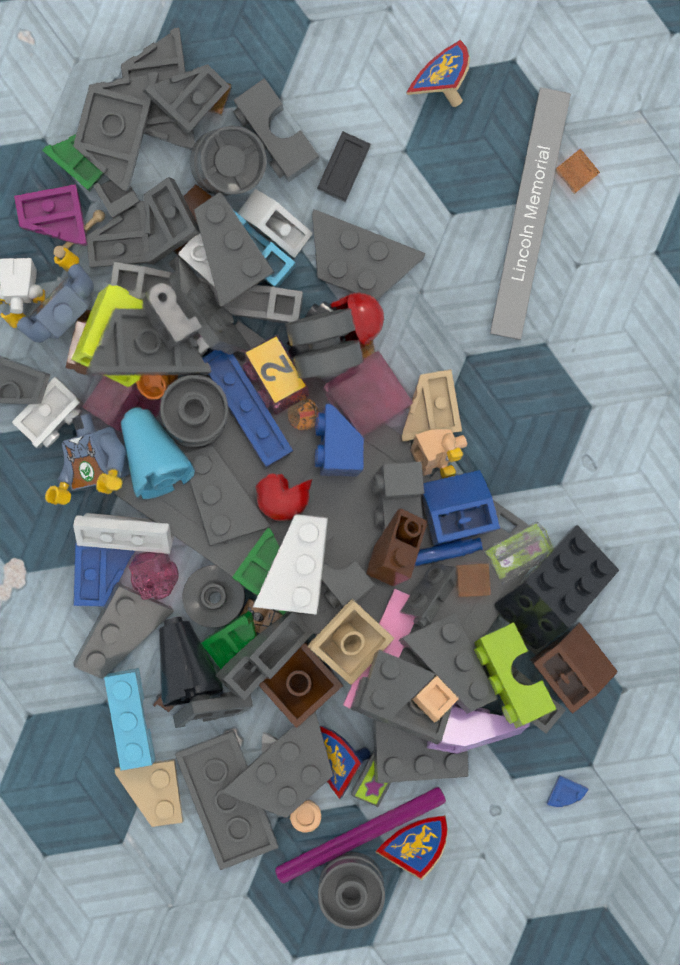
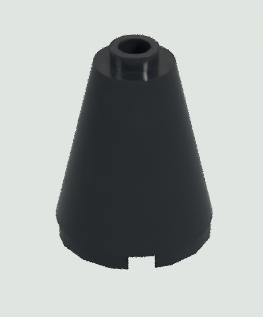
M182 617L165 620V626L159 629L161 700L164 707L190 703L193 697L199 695L213 696L222 692V682L215 676L217 673L190 621H183Z

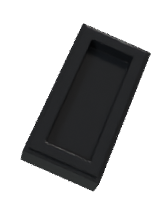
M342 131L317 190L346 202L371 147V143Z

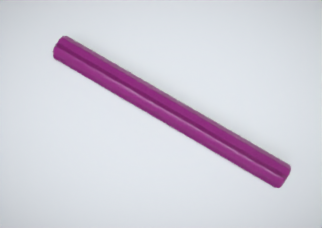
M436 787L276 867V876L284 884L445 804L446 798L442 790Z

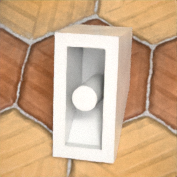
M257 189L253 191L238 212L251 227L293 258L297 256L313 234L277 201Z

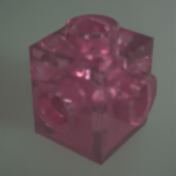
M143 552L136 554L129 566L132 585L136 591H139L142 600L153 597L155 600H160L169 596L179 578L176 564L173 561L171 562L168 554Z

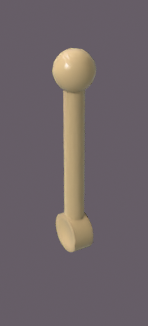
M96 210L93 213V218L85 224L86 232L94 224L105 219V213L102 210ZM66 242L63 246H56L53 251L54 255L58 258H64L66 252L63 248L69 249L74 243Z

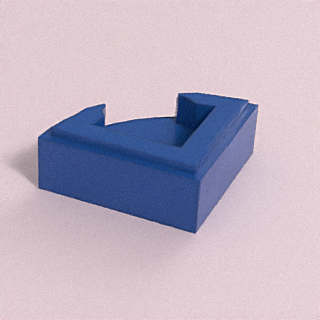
M559 775L546 803L553 807L568 806L581 800L589 789Z

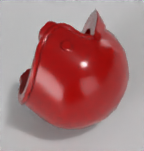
M360 292L352 293L330 303V307H335L337 310L351 308L356 329L347 334L345 341H359L360 345L363 344L365 346L370 344V341L380 334L385 320L384 312L378 300L373 296Z
M268 474L255 486L258 507L267 517L276 521L292 520L296 514L300 515L307 507L310 498L309 490L313 479L289 488V481L283 474Z

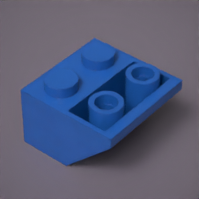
M326 404L322 413H318L315 422V436H321V445H317V448H315L314 465L320 468V476L358 477L363 470L364 437L333 405Z
M480 470L424 483L422 500L433 545L490 533L500 529L492 495Z

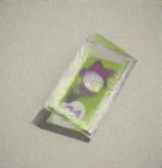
M534 522L486 548L484 553L500 583L503 584L538 565L553 549L546 529L539 522Z

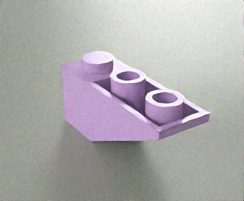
M454 703L442 742L437 745L428 741L427 748L458 754L521 734L530 726V722L515 728L514 723L510 724L504 714L502 716L490 714V710L485 708H479L467 714L457 703Z

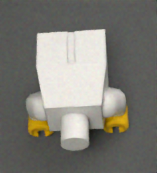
M31 258L0 259V304L4 301L5 304H10L11 313H23V303H31L33 301L38 304V301L42 303L45 300V290L35 284L37 270Z

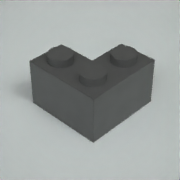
M422 461L383 464L375 476L372 477L374 495H379L380 507L375 508L376 526H382V533L400 508L422 518L421 496L424 494Z

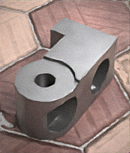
M166 284L154 285L142 300L143 310L168 350L194 336L202 328L196 316L189 320L186 318L176 303V294L170 286Z

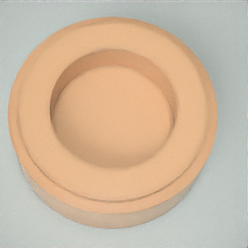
M306 800L290 814V821L296 830L311 832L321 822V810L315 802Z

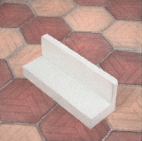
M86 513L84 516H76L73 524L78 546L170 554L174 536L170 533L169 524L155 523L148 518Z

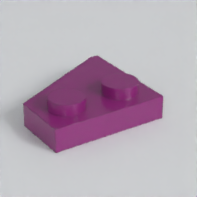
M76 184L14 196L21 229L77 245L87 246L83 213Z

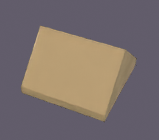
M351 599L308 647L352 685L371 665L375 653L378 650L384 651L395 638L359 604Z

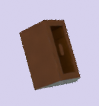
M580 622L530 659L572 714L594 698L618 672Z

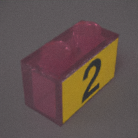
M278 335L244 352L246 363L242 367L251 382L256 380L261 390L257 392L266 408L271 406L275 414H278L309 397L308 386L303 378H298L296 366Z

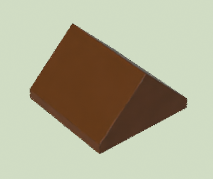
M306 642L271 679L265 678L259 684V687L296 728L344 686L329 665L316 655Z

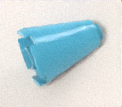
M137 407L124 414L125 418L121 421V428L136 497L139 498L141 494L143 499H151L168 494L175 490L173 487L174 483L181 480L184 485L194 476L195 469L192 463L149 410H142L141 407Z

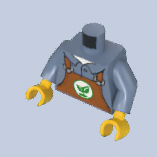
M66 247L63 248L66 252L64 258L60 260L55 256L54 262L66 270L68 276L31 315L26 317L24 313H10L8 315L0 313V316L12 328H17L37 343H43L48 338H60L90 306L92 299L90 294L94 290L93 281L79 264V257Z
M90 413L72 418L77 436L64 440L62 443L64 466L57 481L59 487L51 486L46 492L45 499L48 503L54 505L69 503L71 494L68 488H71L73 491L96 485L99 492L111 494L113 490L116 491L121 488V477L130 474L126 448L119 441L115 430L111 426L95 430Z

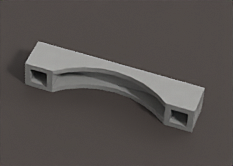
M114 262L110 285L123 287L129 292V295L143 300L144 296L154 285L166 284L172 288L170 283L172 272ZM198 277L201 282H205L214 292L213 298L220 306L216 288L205 278ZM256 285L224 306V308L233 316L287 324L300 319L303 292Z

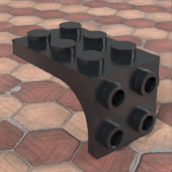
M576 525L567 532L526 578L498 599L495 603V608L509 624L514 622L519 634L533 649H539L570 629L618 573L619 569L586 533Z

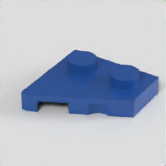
M75 543L73 605L104 606L135 551L78 546Z

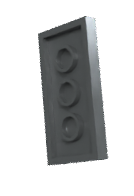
M234 730L175 753L220 870L279 848L266 811L228 796L223 792V788L248 767Z

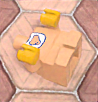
M432 429L416 434L410 451L416 462L422 461L423 476L431 474L432 470L437 467L440 469L442 478H448L456 474L454 466H448V463L462 459L463 452L461 449L467 447V441L464 435L454 437L451 429Z

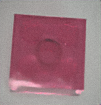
M379 350L364 359L363 363L348 369V371L326 383L323 388V392L331 404L363 437L368 436L404 413L413 404Z

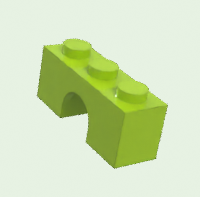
M514 622L474 642L476 646L474 651L481 665L486 666L491 676L488 680L495 694L500 695L505 705L502 707L504 716L510 724L514 723L515 728H518L556 710L543 680L526 686L518 683L512 676L511 666L514 659L528 651Z

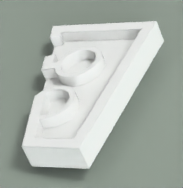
M299 514L294 516L253 607L318 614L328 518Z

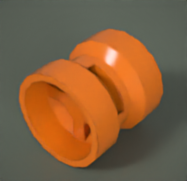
M141 375L140 380L136 383L138 390L146 398L159 399L163 396L166 389L178 379V375Z

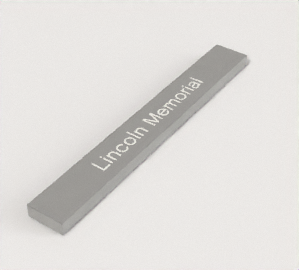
M542 87L539 89L490 334L517 340H521L571 93Z

